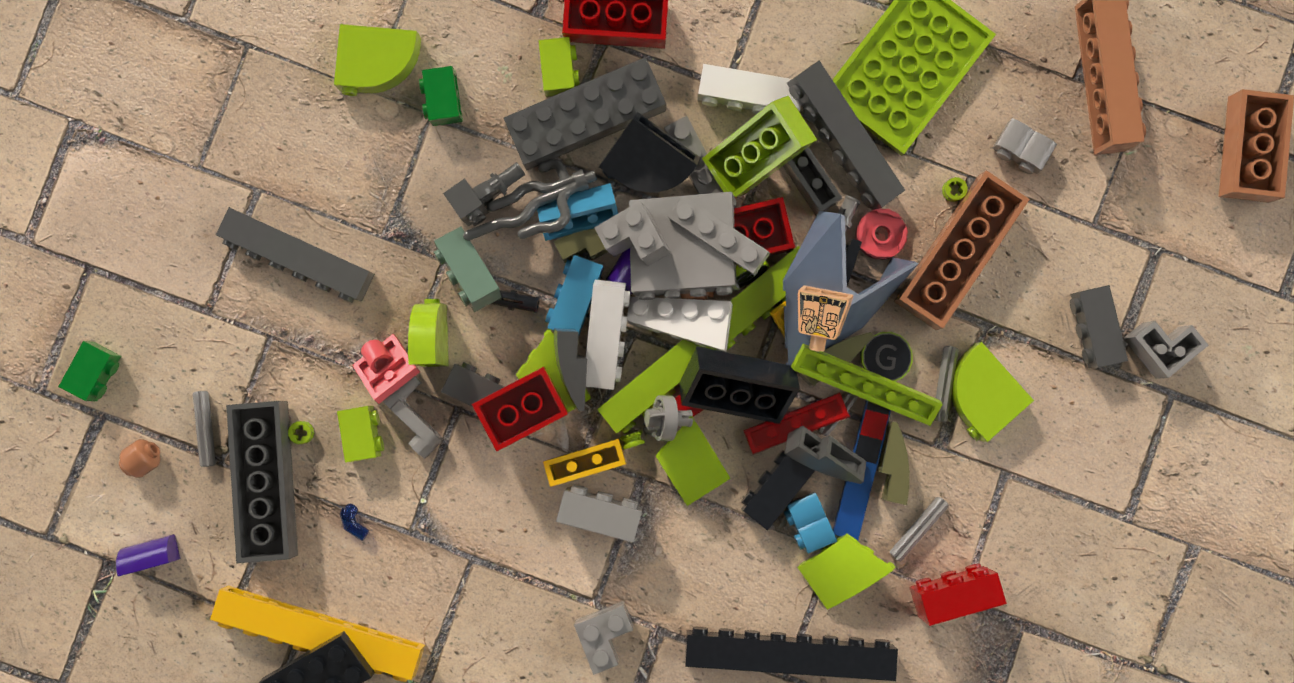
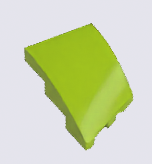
M548 329L545 331L541 343L536 350H532L527 362L520 367L516 376L519 380L545 366L568 412L576 407L567 394L561 380L556 362L554 334ZM587 389L585 390V402L591 399Z
M694 418L691 427L681 426L674 440L668 441L656 455V458L687 506L731 479Z
M845 534L837 538L836 542L825 546L819 554L801 562L797 568L828 610L873 585L896 567L891 562H884L874 555L872 549L861 545L858 540L849 534Z

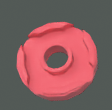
M879 208L868 212L860 219L856 227V240L862 242L860 249L865 255L873 259L885 260L894 257L904 248L908 230L898 213L890 209ZM879 227L885 228L888 232L887 240H878L875 236V230Z

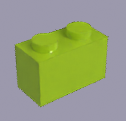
M569 37L538 40L545 96H555L580 85L578 70H573V61L577 60L576 45H571Z
M374 406L337 411L345 463L381 457V451H384V442L382 436H378L377 426L380 425V417L378 411L374 410Z

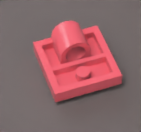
M394 334L383 342L374 339L365 343L361 349L363 357L352 365L370 395L378 404L420 373L417 366L408 365V352Z

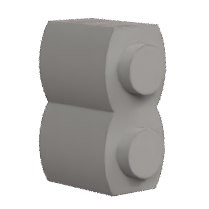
M1012 118L1006 124L993 149L997 152L996 155L1005 161L1013 160L1019 164L1018 168L1023 172L1037 174L1042 171L1057 144L1045 135L1034 131L1026 124Z

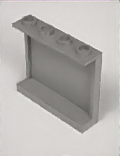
M732 192L685 196L735 229L734 208H736V198ZM682 196L629 200V207L641 201L648 209L671 252L648 266L641 260L635 247H630L631 292L639 297L640 300H653L658 295H665V298L673 299L679 298L680 294L690 293V296L693 297L706 296V292H716L717 295H730L732 290H739V285L736 283V263L668 218V215Z

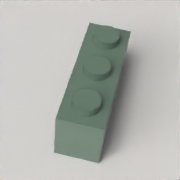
M461 226L434 240L437 250L433 253L440 265L445 264L449 271L446 272V275L451 284L459 286L461 292L458 294L465 307L470 305L472 310L476 312L502 297L498 285L471 241L463 238L465 231Z

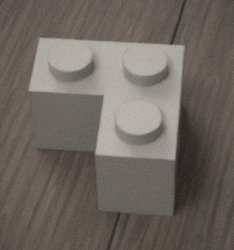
M641 201L594 227L605 249L614 257L634 246L641 260L649 266L671 253L648 209Z
M1156 321L1143 322L1123 338L1155 379L1169 378L1209 346L1193 325L1178 327L1167 336Z
M624 601L575 621L574 627L593 675L618 665L619 658L611 639L633 631V623Z

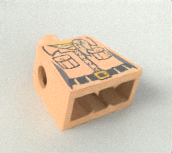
M805 285L798 290V331L802 334L811 335L809 349L825 351L826 340H836L839 337L854 295Z

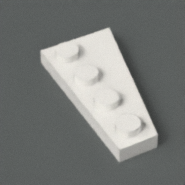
M630 297L627 322L630 325L656 333L661 332L671 335V337L679 340L684 339L694 342L696 345L705 348L707 346L718 351L727 352L733 305L731 301L674 298L640 300L639 297Z

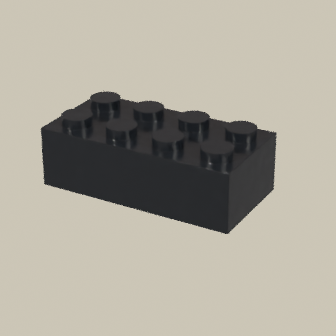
M699 346L696 347L679 383L682 406L777 424L781 423L800 389L797 371H794L791 365Z

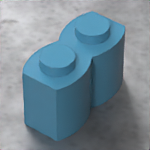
M815 492L788 504L784 515L789 526L794 525L798 532L794 537L800 550L805 548L809 554L837 541Z

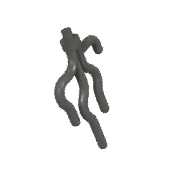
M550 159L538 165L540 172L555 169L560 180L553 183L526 182L518 186L512 193L489 202L487 210L494 212L512 205L529 192L545 193L532 199L518 216L501 217L465 231L463 238L470 241L501 228L519 227L528 222L539 207L556 200L560 212V217L556 221L539 222L522 228L518 231V237L526 239L539 233H553L563 229L571 218L567 203L568 198L578 191L583 192L590 189L588 184L597 180L594 170L584 174L581 169L569 176L566 166L562 161Z

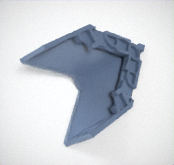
M819 211L783 279V290L786 291V306H784L785 348H788V363L786 364L792 365L803 343L808 346L810 344L811 335L802 334L798 331V290L805 285L854 295L839 337L836 340L827 339L826 350L862 329L916 268L918 263L892 257L880 281L857 294L847 287L845 216L840 213Z

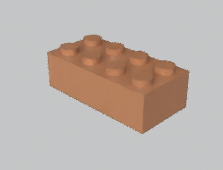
M1242 89L1228 97L1218 197L1266 203L1285 198L1294 95Z

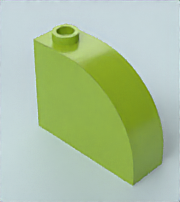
M340 24L334 86L343 95L357 96V93H380L396 87L409 76L418 61L421 47L420 35L414 30Z
M424 299V304H415L412 308L408 331V365L420 367L449 366L447 305L440 303V299Z
M982 342L974 343L958 360L951 395L953 405L959 417L968 426L966 429L968 434L976 441L988 442L1034 400Z

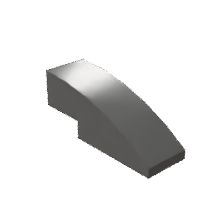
M554 328V348L561 380L575 407L579 411H584L587 358L577 355L578 331L575 329Z
M804 426L788 433L785 455L825 475L858 484L864 482L866 461L830 435L821 439Z

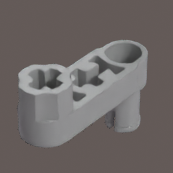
M415 376L383 402L416 433L409 442V445L415 452L426 459L443 441V438L406 403V398L421 384V381Z

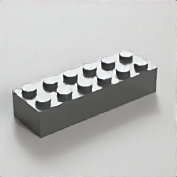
M645 57L508 115L503 119L527 171L537 167L542 162L558 158L625 129L637 112L647 119L666 111V102Z
M288 401L226 405L236 564L287 560L298 556L291 440L288 436L290 427Z

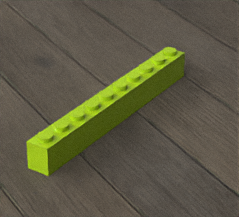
M799 246L731 300L733 306L727 350L736 344L734 338L738 334L747 335L756 327L753 323L759 317L765 320L771 315L769 312L775 309L773 307L780 300L782 302L786 301L783 279L800 249ZM683 339L597 409L616 434L619 431L625 434L636 425L633 420L640 414L645 418L646 410L653 408L658 395L672 396L676 392L673 387L680 383L689 361L699 345Z

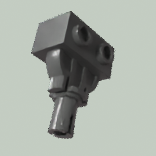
M517 162L499 175L490 174L491 178L482 182L474 188L464 178L443 193L460 219L468 227L472 224L477 226L486 219L485 215L489 213L485 206L501 193L505 196L507 188L525 176L524 171Z

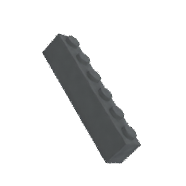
M820 60L787 82L791 96L799 101L804 109L805 117L810 122H813L817 128L819 138L825 144H828L833 152L834 160L839 165H842L847 173L848 181L858 189L865 206L871 210L882 208L905 191Z
M230 207L216 233V236L224 239L222 244L237 250L238 246L247 249L246 255L259 261L261 257L269 259L268 265L281 271L285 267L293 270L292 276L305 282L308 278L317 281L316 287L330 292L332 288L340 292L338 297L353 303L354 299L363 301L375 275L368 270Z

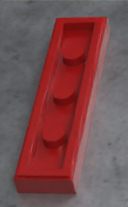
M839 392L786 413L780 424L766 421L743 431L751 452L755 455L786 443L788 433L801 426L814 432L850 418Z

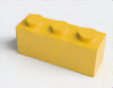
M619 438L543 461L550 487L626 465L627 463Z

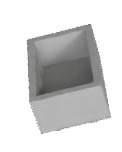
M576 484L564 490L556 522L634 543L642 513V507L638 506V501L629 498H623V501L612 499L613 494L598 491L597 495L588 493L587 487Z

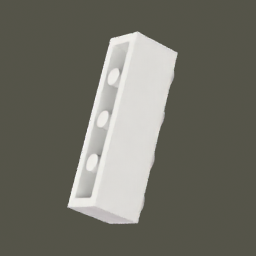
M703 64L697 100L702 101L704 105L717 106V104L727 105L728 109L741 111L742 108L751 109L753 113L757 114L772 101L789 96L799 112L801 108L799 101L795 100L789 92V86L787 85V82L791 80L789 78Z
M603 280L594 281L586 351V387L614 390L615 382L621 381L622 367L617 366L618 357H623L625 342L620 341L621 332H626L627 317L623 316L624 306L629 307L630 291H625L626 283Z

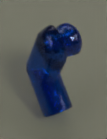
M347 504L340 511L343 528L359 540L364 541L370 530L357 523L355 515L358 513V508L354 504Z

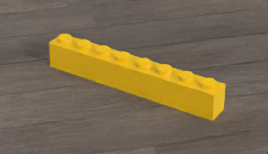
M229 585L219 589L210 620L218 622L217 625L226 629L239 628L243 630L242 633L245 635L256 637L259 634L268 637L267 640L269 642L292 644L293 649L303 652L312 650L345 631L374 670V674L388 673L392 675L393 679L401 682H407V680H412L416 676L425 647L424 644Z

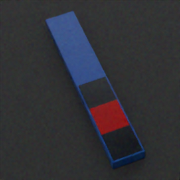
M865 400L853 447V452L866 461L864 482L858 484L845 481L833 526L835 535L843 536L849 534L856 540H859L891 413L890 409Z

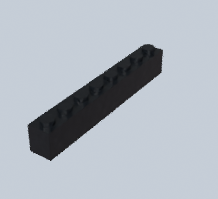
M693 627L692 630L686 631L685 667L896 681L898 649L893 644H890L889 640L875 639L874 643L864 642L863 638L849 637L848 641H839L838 637L829 635L823 636L822 639H812V635L797 634L795 638L786 637V633L771 632L770 636L760 635V632L755 630H745L744 634L734 633L733 629L720 628L718 632H708L706 627Z

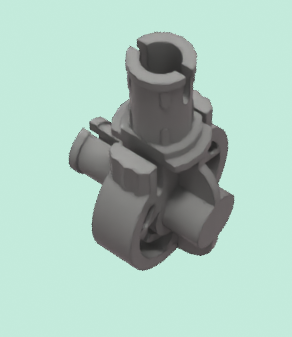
M658 395L653 408L647 409L645 412L643 426L646 427L643 428V431L647 435H652L657 441H672L676 436L678 426H692L693 418H689V416H693L691 410H678L674 396Z

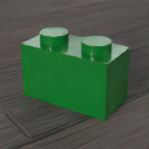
M453 66L422 70L423 78L419 79L421 94H425L426 103L422 104L424 118L428 119L432 126L463 122L457 74Z
M83 341L58 387L84 401H98L107 390L106 384L108 380L117 372L121 355L96 342Z

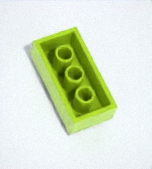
M785 96L768 104L705 155L702 160L723 192H732L735 198H738L748 193L817 141L790 97Z

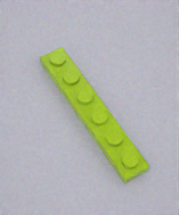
M804 343L791 365L794 371L931 426L943 405L936 398L823 351L811 350Z

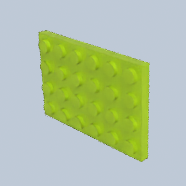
M894 0L832 80L863 127L903 156L996 34L952 0Z

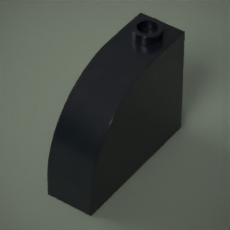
M637 112L606 154L599 168L602 169L603 174L609 179H616L621 184L637 191L654 193L666 191L681 184L697 167L700 157Z

